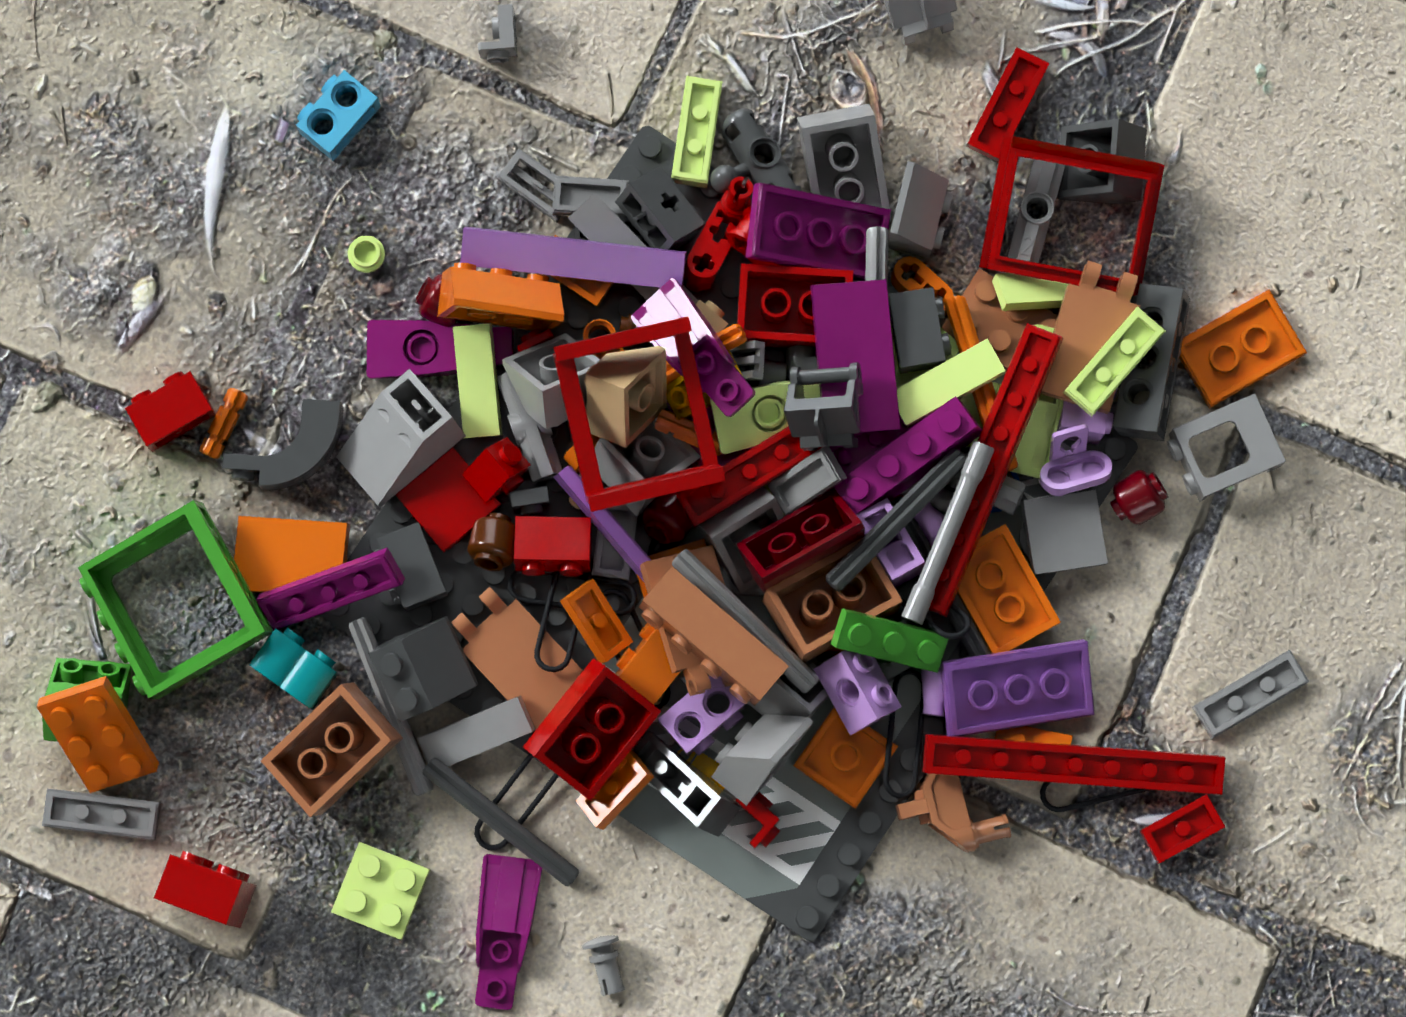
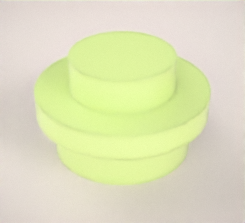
M360 236L350 244L348 259L352 267L357 271L370 273L379 269L383 264L385 250L382 243L375 237Z

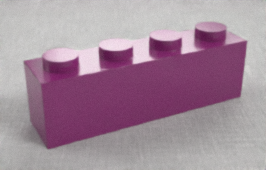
M955 396L846 475L847 479L834 488L855 514L886 498L891 501L922 479L952 448L960 451L977 439L982 429L965 405Z

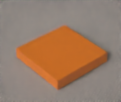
M833 707L793 767L856 809L884 768L887 738L869 726L850 735L835 707ZM893 742L891 757L898 748V746L895 745Z

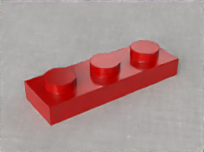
M1016 47L967 143L968 148L999 162L1003 136H1014L1050 63Z

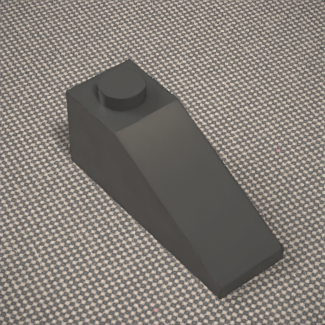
M648 730L633 749L654 775L650 783L697 828L719 837L742 808L716 783L653 732Z

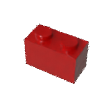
M180 371L169 376L163 381L165 386L152 393L150 390H146L137 394L130 400L132 404L125 408L145 445L151 452L216 415L191 371L186 374Z
M515 516L514 564L516 571H522L524 575L541 576L545 572L559 571L561 575L568 577L580 576L582 572H591V517Z

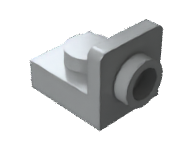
M512 4L498 5V17H492L493 39H500V41L478 43V52L481 59H487L490 63H504L509 61V57H518L516 20Z

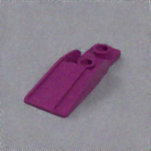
M671 278L632 314L631 319L637 327L689 316L692 329L689 334L702 392L708 394L725 416L732 417L755 396V390L735 368L734 360L708 320L679 282ZM674 336L650 341L654 347L661 346L666 348V361L683 377Z
M369 320L367 323V377L371 379L399 378L409 369L416 377L457 374L453 327L469 324L455 323L451 327H445L424 320ZM492 327L496 365H503L502 359L513 355L514 332L510 327Z
M486 854L483 857L476 927L477 968H479L475 1004L477 1006L510 1010L513 1007L517 973H520L527 949L543 869L531 859Z

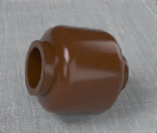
M491 513L489 517H482L475 521L467 551L477 567L495 572L512 564L514 561L515 525L511 523V519L501 513Z

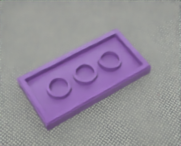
M1084 639L941 661L940 670L948 736H966L1095 715L1088 641Z

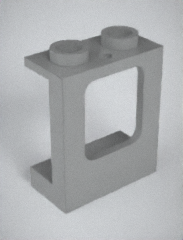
M1255 393L1173 428L1169 433L1171 440L1167 441L1168 449L1174 461L1180 460L1186 474L1182 475L1187 491L1191 496L1196 494L1199 502L1205 500L1207 496L1265 471L1268 473L1277 469L1286 462ZM1226 422H1232L1236 425L1249 453V460L1216 476L1206 478L1202 475L1188 444L1189 439Z

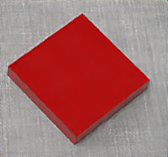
M454 447L396 494V497L416 521L419 522L443 553L472 531L477 519L489 517L491 513L502 506L496 497L485 503L466 480L462 473L469 465Z

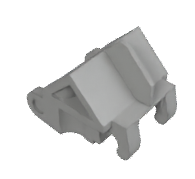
M880 0L881 3L885 4L893 30H901L904 46L914 43L917 33L940 27L942 34L954 30L951 12L957 11L955 0Z

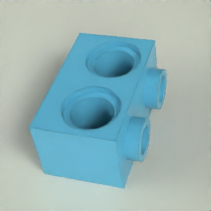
M345 70L338 77L336 75L330 77L321 89L323 95L315 104L308 103L297 117L299 122L296 124L299 133L332 161L337 158L381 107L378 97ZM351 92L358 96L357 101L352 106L344 107L338 104L339 98L345 93ZM322 120L333 122V128L329 133L321 135L314 132L318 122Z

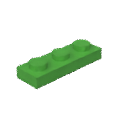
M842 608L831 645L838 649L938 673L948 638H944L932 630Z

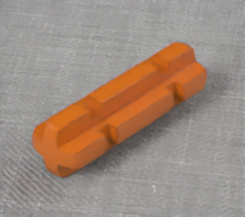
M235 388L227 390L223 399L225 405L224 407L220 405L208 430L210 436L209 438L205 437L200 446L201 453L213 459L220 458L225 448L222 444L224 440L228 441L240 417L238 411L239 409L243 410L248 400V396L244 392Z
M665 409L660 411L654 426L657 431L667 435L669 432L674 433V438L699 448L693 421L682 416L679 420L675 418V413ZM714 430L712 436L717 456H720L722 453L720 452L717 433Z

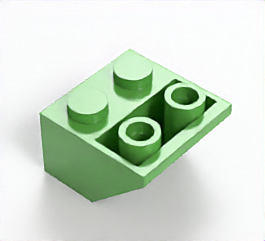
M56 658L45 696L107 676L127 709L131 665L111 661ZM42 717L44 740L57 741Z

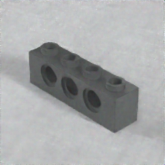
M1140 283L1138 295L1132 296L1131 303L1140 305V309L1153 320H1163L1162 328L1166 332L1141 359L1142 361L1145 357L1154 355L1156 356L1154 365L1143 369L1140 368V361L1118 386L1120 388L1118 402L1114 401L1112 403L1110 413L1114 414L1113 427L1120 436L1164 441L1190 298L1184 288ZM1149 391L1150 395L1145 403L1140 405L1133 403L1135 396L1139 392Z

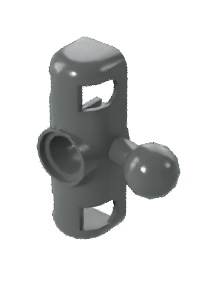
M741 108L731 113L724 120L721 133L740 165L735 167L719 165L712 171L710 182L716 192L724 194L729 190L730 182L734 178L741 176L749 177L753 185L756 183L770 185L772 183L774 186L802 191L801 186L795 185L793 174L781 156L782 150L780 145L768 136L762 125H757L754 112L747 108ZM732 123L735 124L740 132V135L734 141L729 138L727 129ZM755 155L766 156L770 163L758 162L755 159Z

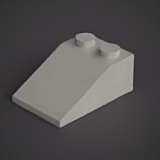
M870 104L797 117L811 193L890 209L876 118Z

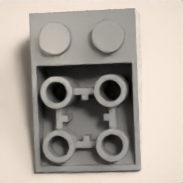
M409 369L379 394L336 458L380 508L466 435L447 410Z

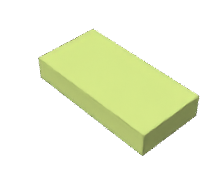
M996 273L992 280L1002 311L1060 308L1068 285L1066 283L1012 273Z

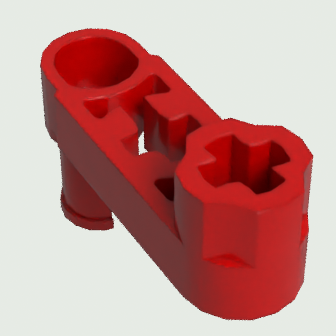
M736 177L730 182L729 190L723 194L721 200L715 205L688 255L685 264L684 280L686 287L691 291L699 292L710 289L713 286L716 276L732 249V246L728 243L727 235L732 229L737 228L743 219V210L751 205L750 196L753 192V184L748 179L744 186L742 183L745 177ZM723 221L728 226L723 239L718 243L712 239ZM700 267L704 268L703 272H699L697 270Z

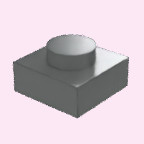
M547 486L510 492L513 510L520 509L521 515L544 512L543 506L551 505Z

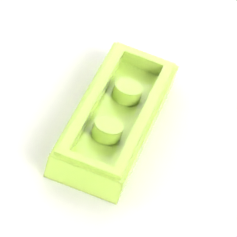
M686 76L671 178L677 184L707 188L723 81Z
M1137 306L1063 393L1092 417L1166 330Z
M492 323L453 327L462 430L466 435L464 438L502 435Z
M988 338L897 388L899 414L907 428L929 416L956 396L958 399H961L1006 374V370Z

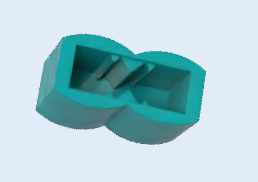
M275 628L249 666L313 710L338 675L332 669L336 662L318 649L314 655L301 647L305 640L289 628H286L284 633Z

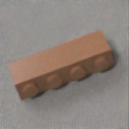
M673 567L667 571L639 605V608L644 611L641 616L647 623L658 630L663 627L673 636L671 642L680 651L687 655L691 651L702 661L700 667L714 679L719 677L724 679L731 685L730 693L744 704L750 702L755 706L789 667Z

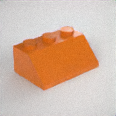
M454 263V267H449L442 272L437 317L484 324L492 323V325L530 331L541 329L544 332L564 322L560 283L549 282L548 276L540 274H527L526 278L512 276L513 271L507 269L492 268L489 273L476 271V265Z

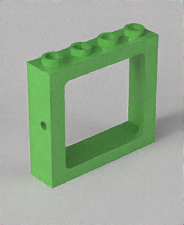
M195 500L189 502L78 567L82 578L79 579L82 589L89 598L94 597L100 608L97 611V616L101 624L107 631L112 630L118 641L114 644L116 652L124 663L129 662L135 673L132 680L136 689L142 696L147 695L148 699L162 698L266 638L273 632L202 502ZM193 530L245 627L171 670L162 673L158 669L119 597L112 579L116 574Z

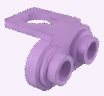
M1086 424L1056 431L1052 434L1049 462L1041 468L1039 480L1042 488L1053 496H1063L1068 493L1098 486L1105 483L1111 476V459L1100 451H1086L1089 432ZM1078 437L1077 441L1071 445V450L1065 451L1064 448L1060 447L1061 443L1067 438Z

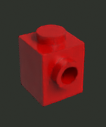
M505 437L487 447L462 475L486 503L504 492L508 495L518 488L524 481L521 475L531 465L522 455L519 448L508 437Z

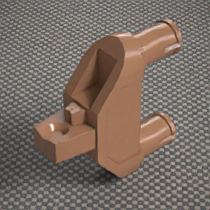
M927 773L919 790L913 793L914 801L895 806L899 821L919 817L920 825L928 824L929 827L949 842L967 853L976 851L979 848V844L1011 838L1010 827L994 830V827L1009 823L1006 814L976 822L969 818L960 778L957 775Z

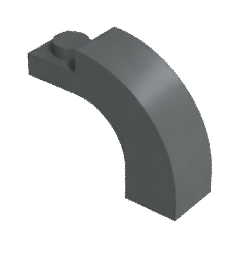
M303 399L300 429L294 441L287 448L267 456L223 453V470L227 474H232L231 479L238 481H254V475H258L259 487L263 491L281 490L302 483L317 473L333 454L342 430L344 411L342 403L340 401Z

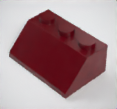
M833 489L736 545L752 578L765 594L766 589L863 538L865 527L838 492Z

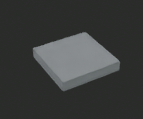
M1096 490L1021 501L1031 570L1034 575L1108 564Z

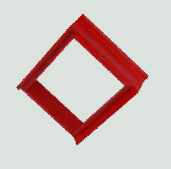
M1004 135L979 267L1079 286L1082 271L1000 256L1018 157L1030 158L1146 180L1128 272L1138 276L1132 296L1138 295L1139 285L1143 281L1165 165L1152 161ZM1100 274L1096 286L1116 292L1119 278Z
M689 316L553 347L554 362L586 502L589 504L591 512L725 481L723 468L719 465L689 334L692 331ZM674 336L703 465L603 488L574 359Z

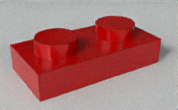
M1205 794L1140 830V833L1157 864L1225 828V825L1208 795Z

